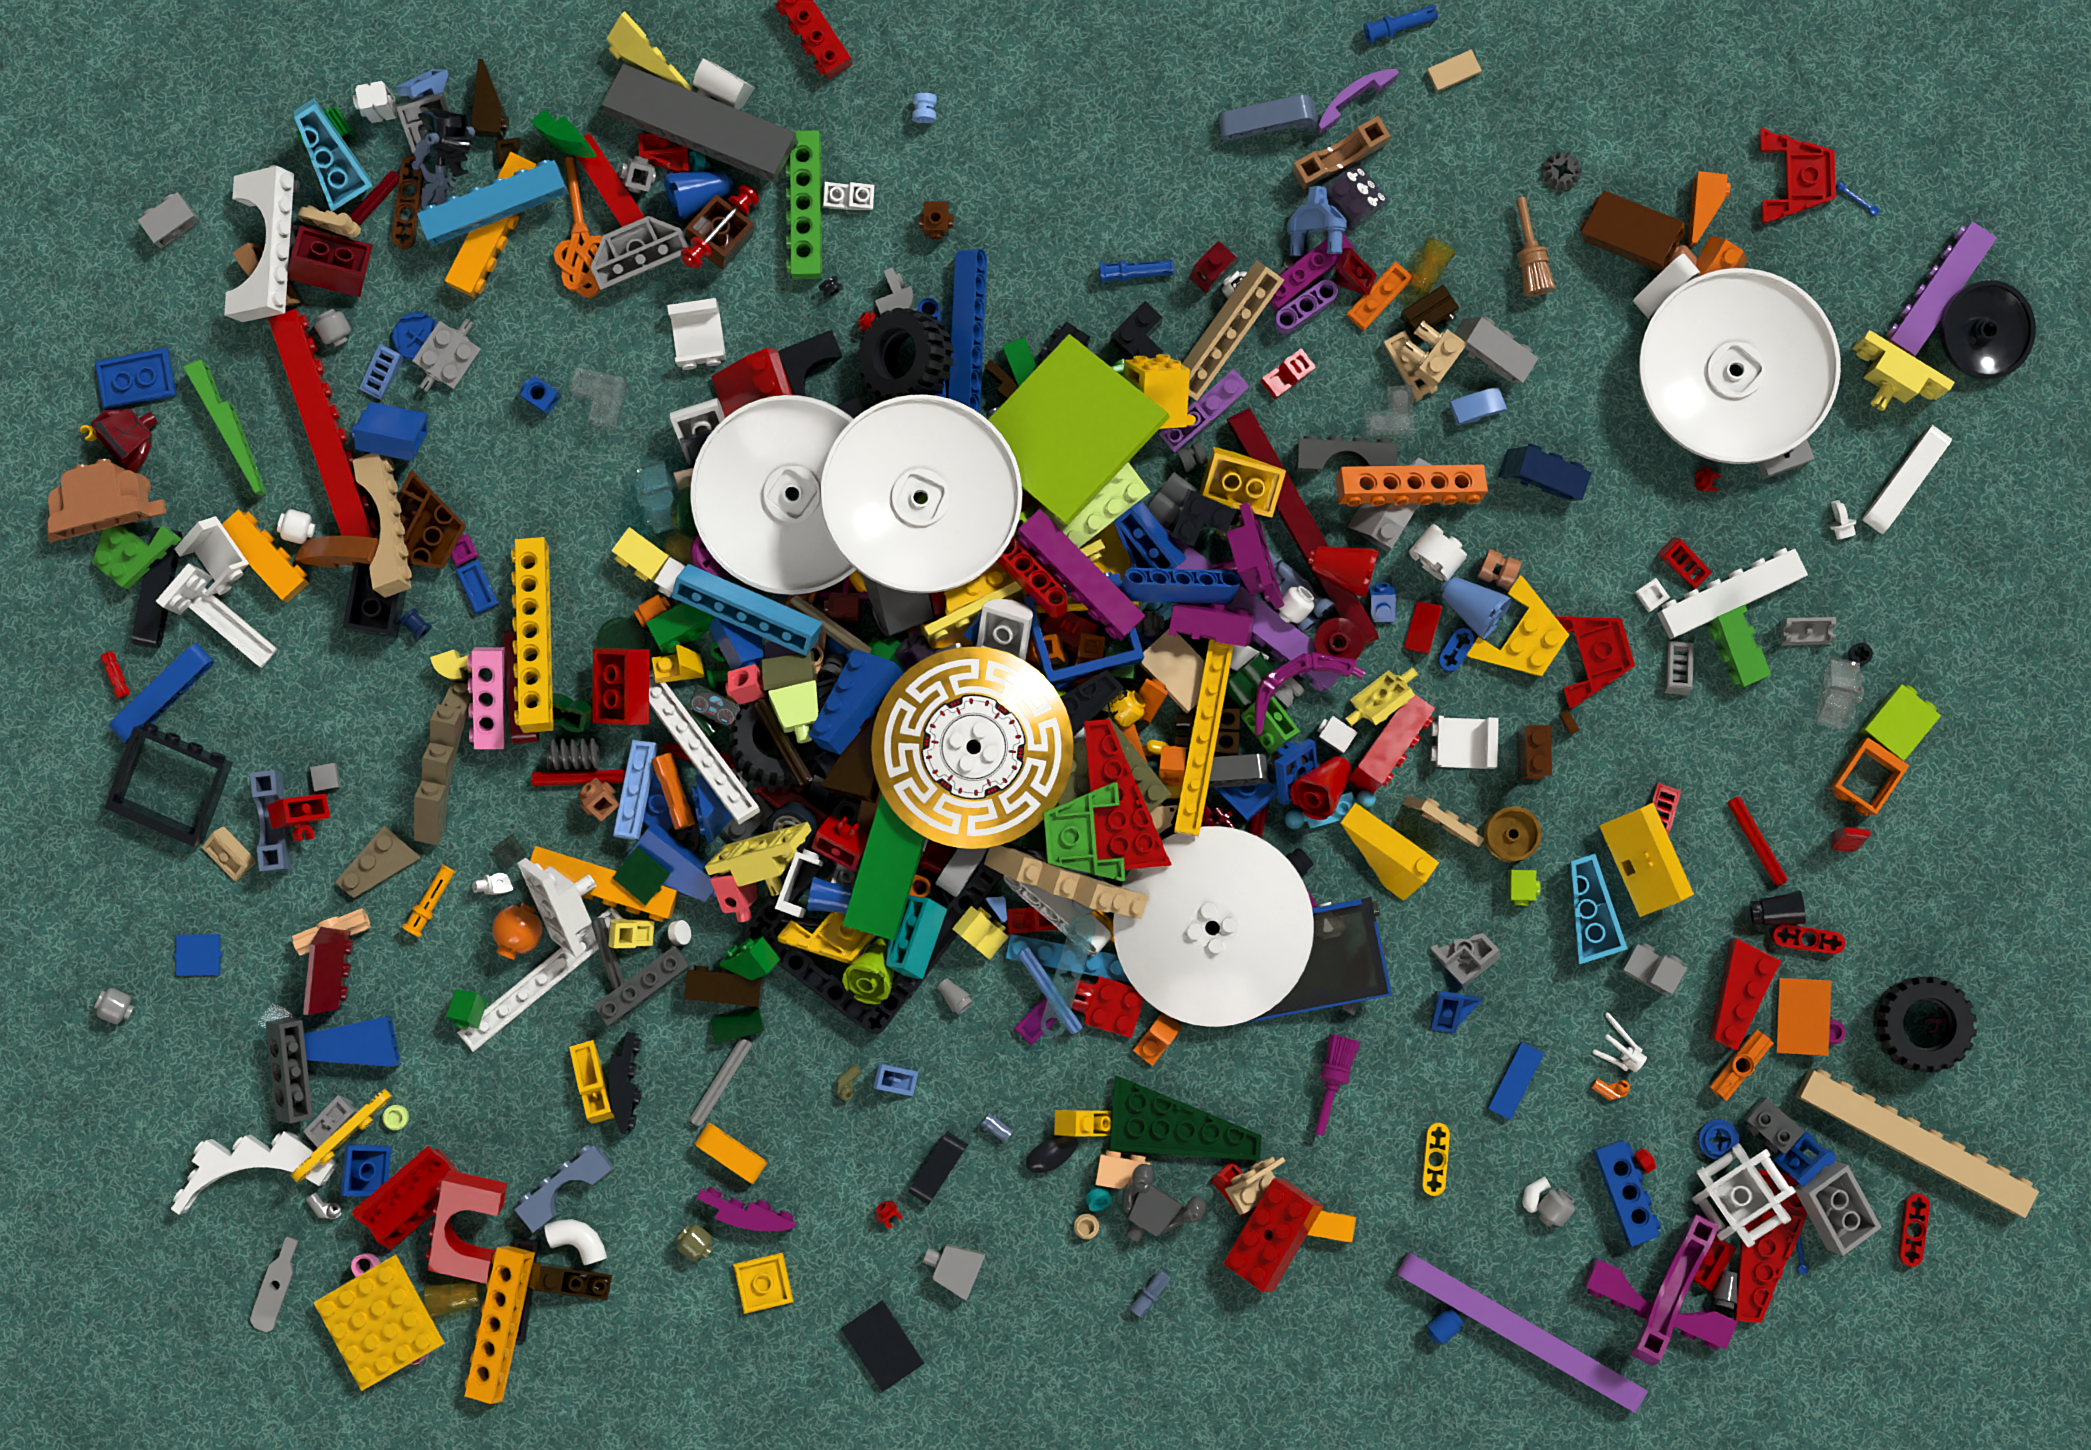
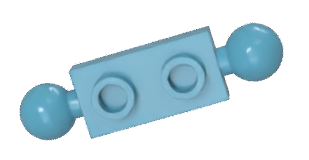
M1350 790L1345 791L1340 798L1335 812L1327 819L1314 820L1305 816L1299 810H1290L1285 815V824L1290 829H1298L1307 821L1311 829L1340 821L1354 802L1364 809H1370L1374 806L1376 798L1369 790L1360 791L1354 798Z

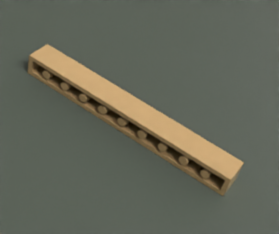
M1819 1068L1816 1071L1808 1070L1795 1097L2010 1213L2026 1218L2039 1193L2038 1190L2032 1188V1182L2020 1176L2018 1179L2013 1178L2009 1175L2010 1170L1998 1164L1995 1167L1987 1164L1988 1159L1975 1152L1973 1155L1965 1152L1966 1147L1956 1141L1946 1142L1942 1139L1943 1134L1931 1128L1928 1131L1920 1128L1921 1123L1908 1116L1906 1119L1898 1116V1110L1889 1105L1879 1106L1875 1103L1876 1099L1864 1092L1861 1095L1853 1092L1854 1087L1841 1080L1839 1083L1831 1080V1074Z

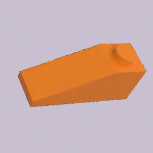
M1698 171L1695 175L1687 244L1689 249L1695 246L1725 198L1729 197L1731 184L1727 182L1728 174Z

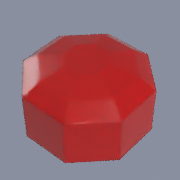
M1640 1148L1634 1153V1159L1644 1173H1650L1656 1168L1655 1159L1649 1151Z

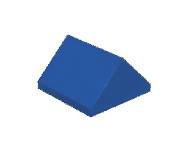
M347 1144L345 1146L341 1196H370L382 1184L388 1181L392 1146Z

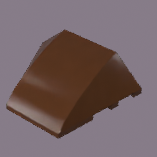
M411 469L397 498L401 506L400 520L405 529L403 538L404 544L408 549L407 563L444 569L466 525ZM380 531L375 536L378 540L380 539Z

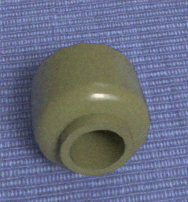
M687 1224L675 1238L677 1241L676 1249L690 1261H696L700 1257L704 1260L713 1249L710 1246L712 1236L698 1224H692L691 1226Z

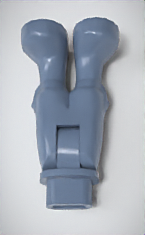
M1269 552L1282 596L1290 587L1298 588L1301 586L1307 589L1314 597L1313 612L1311 611L1296 626L1297 629L1305 634L1320 622V618L1330 612L1335 603L1329 598H1322L1316 594L1308 580L1303 579L1295 570L1285 564L1281 558L1277 559Z

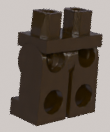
M1193 708L1190 713H1177L1176 729L1189 730V736L1176 735L1175 746L1187 747L1186 753H1189L1197 708ZM1222 708L1214 757L1238 755L1240 709Z

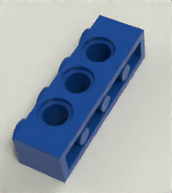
M1617 1140L1592 1149L1627 1245L1632 1247L1660 1237L1658 1230L1661 1229L1657 1216L1652 1215L1649 1206L1652 1205L1648 1192H1643L1640 1184L1643 1181V1177L1639 1168H1635L1631 1158H1634V1153L1630 1144H1626L1624 1140ZM1618 1161H1622L1625 1165V1170L1620 1175L1614 1172V1165ZM1631 1185L1634 1190L1633 1196L1625 1199L1622 1193L1623 1188ZM1640 1209L1643 1214L1642 1219L1634 1223L1631 1218L1632 1212Z

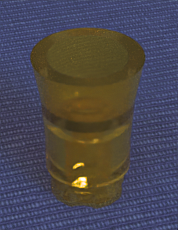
M1427 237L1408 284L1424 294H1429L1457 252L1445 243Z
M476 1281L424 1286L426 1309L431 1319L480 1306L479 1288Z

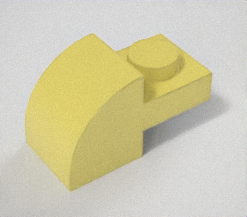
M455 650L430 657L436 671L450 680L466 681L464 671L467 670L468 673H472V669H468V655L460 658L459 653Z
M623 918L610 920L608 946L612 948L653 946L654 921L627 920Z

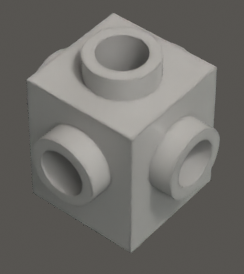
M634 156V159L627 158L626 163L621 164L619 177L622 178V183L627 186V190L640 193L641 190L649 192L650 185L653 186L656 171L648 163V159ZM635 168L640 170L639 175L636 177L633 176Z

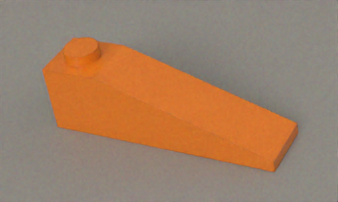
M1710 236L1697 258L1696 267L1701 272L1699 275L1701 276L1717 270L1744 268L1748 259L1743 250L1727 239Z

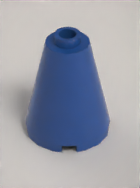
M724 171L664 174L666 179L663 180L667 201L669 206L672 205L676 209V212L672 214L677 222L700 212L715 195L724 199L731 194V189H734L731 176L726 175Z

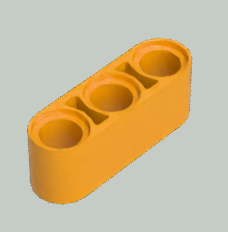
M709 1122L694 1142L698 1148L752 1184L755 1183L768 1164L762 1157Z
M1321 1210L1307 1235L1353 1242L1357 1217Z

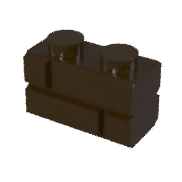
M1441 285L1402 310L1400 316L1417 339L1419 336L1415 335L1414 332L1422 321H1425L1426 324L1436 330L1435 327L1440 323H1443L1445 326L1457 318L1455 314L1458 312L1459 306L1451 297L1445 285Z

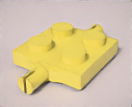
M1411 667L1401 676L1394 675L1388 670L1350 699L1357 710L1345 718L1349 725L1353 726L1361 718L1369 719L1377 725L1386 720L1399 707L1404 706L1408 700L1415 696L1412 689L1407 685L1408 682L1418 676L1415 669Z

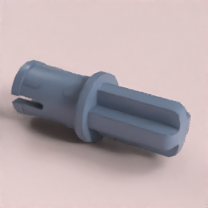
M1159 1270L1147 1287L1142 1288L1143 1292L1130 1307V1310L1143 1318L1154 1301L1159 1300V1294L1170 1281L1169 1275Z

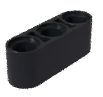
M947 1131L908 1192L929 1206L969 1144Z

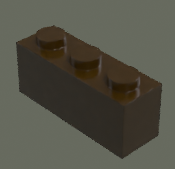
M694 965V970L687 969L684 999L761 1007L764 977L750 980L738 974H733V972L724 968H719V972H709L708 966Z

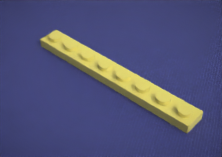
M1100 539L1080 550L1095 564L1102 559L1105 546ZM1045 567L1044 569L1052 577L1053 573L1047 567ZM1015 581L924 626V635L928 642L934 639L935 641H940L949 635L948 632L956 628L957 630H962L971 624L970 621L976 619L982 611L983 605L988 601L995 599L1015 601V599L1021 596L1027 597V592ZM1037 583L1034 586L1041 587L1045 584Z

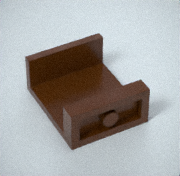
M1526 725L1517 730L1518 780H1543L1544 776H1552L1551 725Z

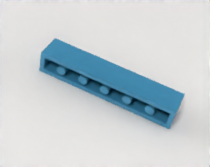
M545 160L538 163L537 167L530 170L521 169L515 172L514 176L507 179L498 178L492 181L491 185L484 188H472L468 191V194L461 197H449L445 200V203L438 206H426L417 215L427 241L433 247L568 194L569 192L555 160Z
M690 564L676 577L671 596L676 600L805 656L808 655L817 643L823 622Z

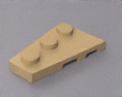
M1407 796L1403 802V805L1408 808L1423 811L1422 816L1437 824L1441 822L1443 829L1470 845L1479 847L1484 838L1477 834V828L1468 823H1465V825L1458 822L1459 817L1448 810L1445 812L1438 809L1440 804L1428 797L1426 800Z

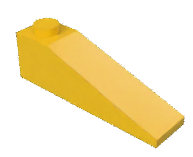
M1355 802L1340 821L1353 843L1365 857L1368 865L1372 867L1378 876L1381 884L1402 901L1406 900L1421 887L1439 864L1437 860Z

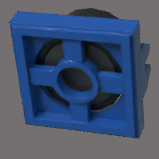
M1307 739L1300 745L1285 742L1284 747H1278L1270 759L1268 775L1273 782L1277 783L1279 803L1286 805L1291 802L1290 791L1295 780L1318 767L1315 741Z

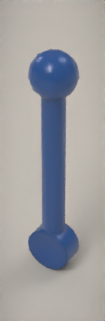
M1838 182L1836 184L1837 191L1844 192L1868 209L1870 215L1875 216L1879 213L1878 206L1869 205L1845 188L1844 183Z
M1800 1234L1797 1240V1250L1800 1264L1798 1266V1272L1801 1274H1806L1808 1272V1267L1804 1264V1256Z

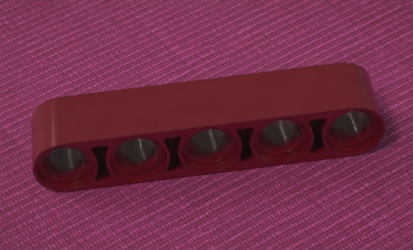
M513 629L504 631L510 731L513 744L518 745L539 742L540 734L539 732L523 733L520 726L515 723V710H518V702L515 701L514 687H518V678L514 676V663H517V655L514 654L513 641L517 640V632H514ZM531 632L527 634L526 638H532ZM530 655L527 661H533L534 655ZM535 677L531 678L527 684L532 685L536 683ZM537 701L530 702L528 708L536 707Z

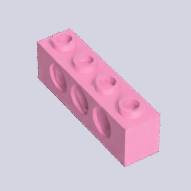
M474 647L472 654H468V669H472V679L468 680V692L473 694V703H469V718H473V727L469 729V740L474 742V749H504L506 747L505 647ZM488 668L491 670L493 677L488 680L482 678L480 670ZM482 693L491 694L493 702L490 704L482 702L480 695ZM484 717L491 718L494 726L492 728H485L481 724V719Z

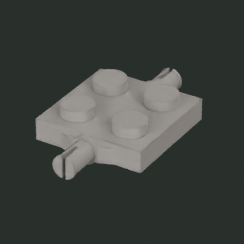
M465 318L457 330L448 327L441 321L438 322L412 360L427 374L419 385L421 389L429 382L424 391L428 392L435 380L443 382L452 389L455 388L481 350L470 342L466 336L474 323L470 322L466 329H464L469 322Z

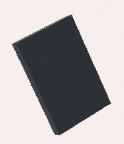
M881 1300L841 1328L882 1392L925 1363L884 1300Z

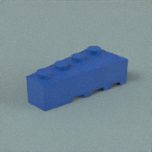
M854 649L808 735L820 748L841 755L861 731L860 726L868 718L871 719L876 713L874 709L885 698L891 687L904 672L893 661Z

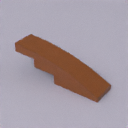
M360 536L311 538L301 545L294 561L300 564L338 569L339 565L355 567L356 562L371 564L375 557L379 540L377 538Z

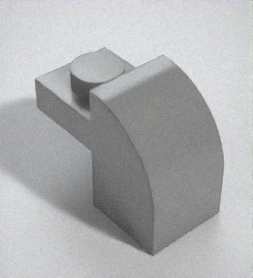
M893 267L885 270L884 275L892 294L875 300L879 314L881 315L883 312L891 311L894 308L912 309L914 305L912 287L909 286L902 289V287H905L901 274H895Z

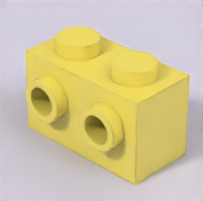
M630 527L611 550L617 555L614 560L625 568L628 565L636 569L634 574L644 582L648 579L654 582L669 559L667 554Z

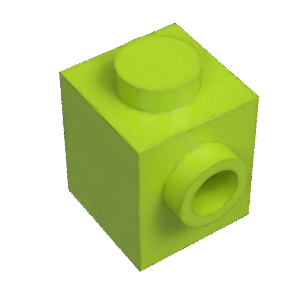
M1509 870L1508 901H1514L1516 906H1529V901H1536V896H1540L1541 889L1540 881H1536V870Z

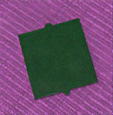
M637 846L630 856L622 861L623 865L612 878L646 906L653 896L662 890L661 886L671 873Z

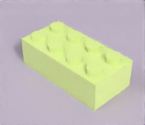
M1128 462L1068 526L1044 506H1041L1039 509L1080 548L1149 494L1150 490Z

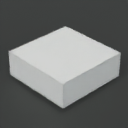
M1657 578L1635 592L1648 612L1670 598Z

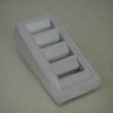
M1668 642L1665 693L1690 695L1693 683L1694 643ZM1674 651L1687 652V656L1674 655ZM1673 661L1686 662V665L1673 664ZM1673 671L1686 672V675H1675Z

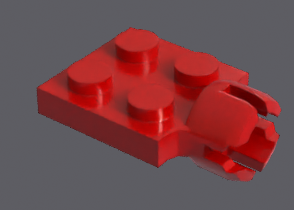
M1098 975L1095 983L1075 980L1071 987L1072 992L1083 996V998L1069 994L1068 1006L1085 1014L1084 1024L1132 1038L1144 998L1135 987Z

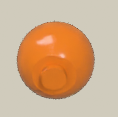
M521 903L520 907L512 905L498 913L492 925V935L498 945L497 953L514 960L517 954H525L538 945L542 937L543 927L539 916L534 914L535 908Z

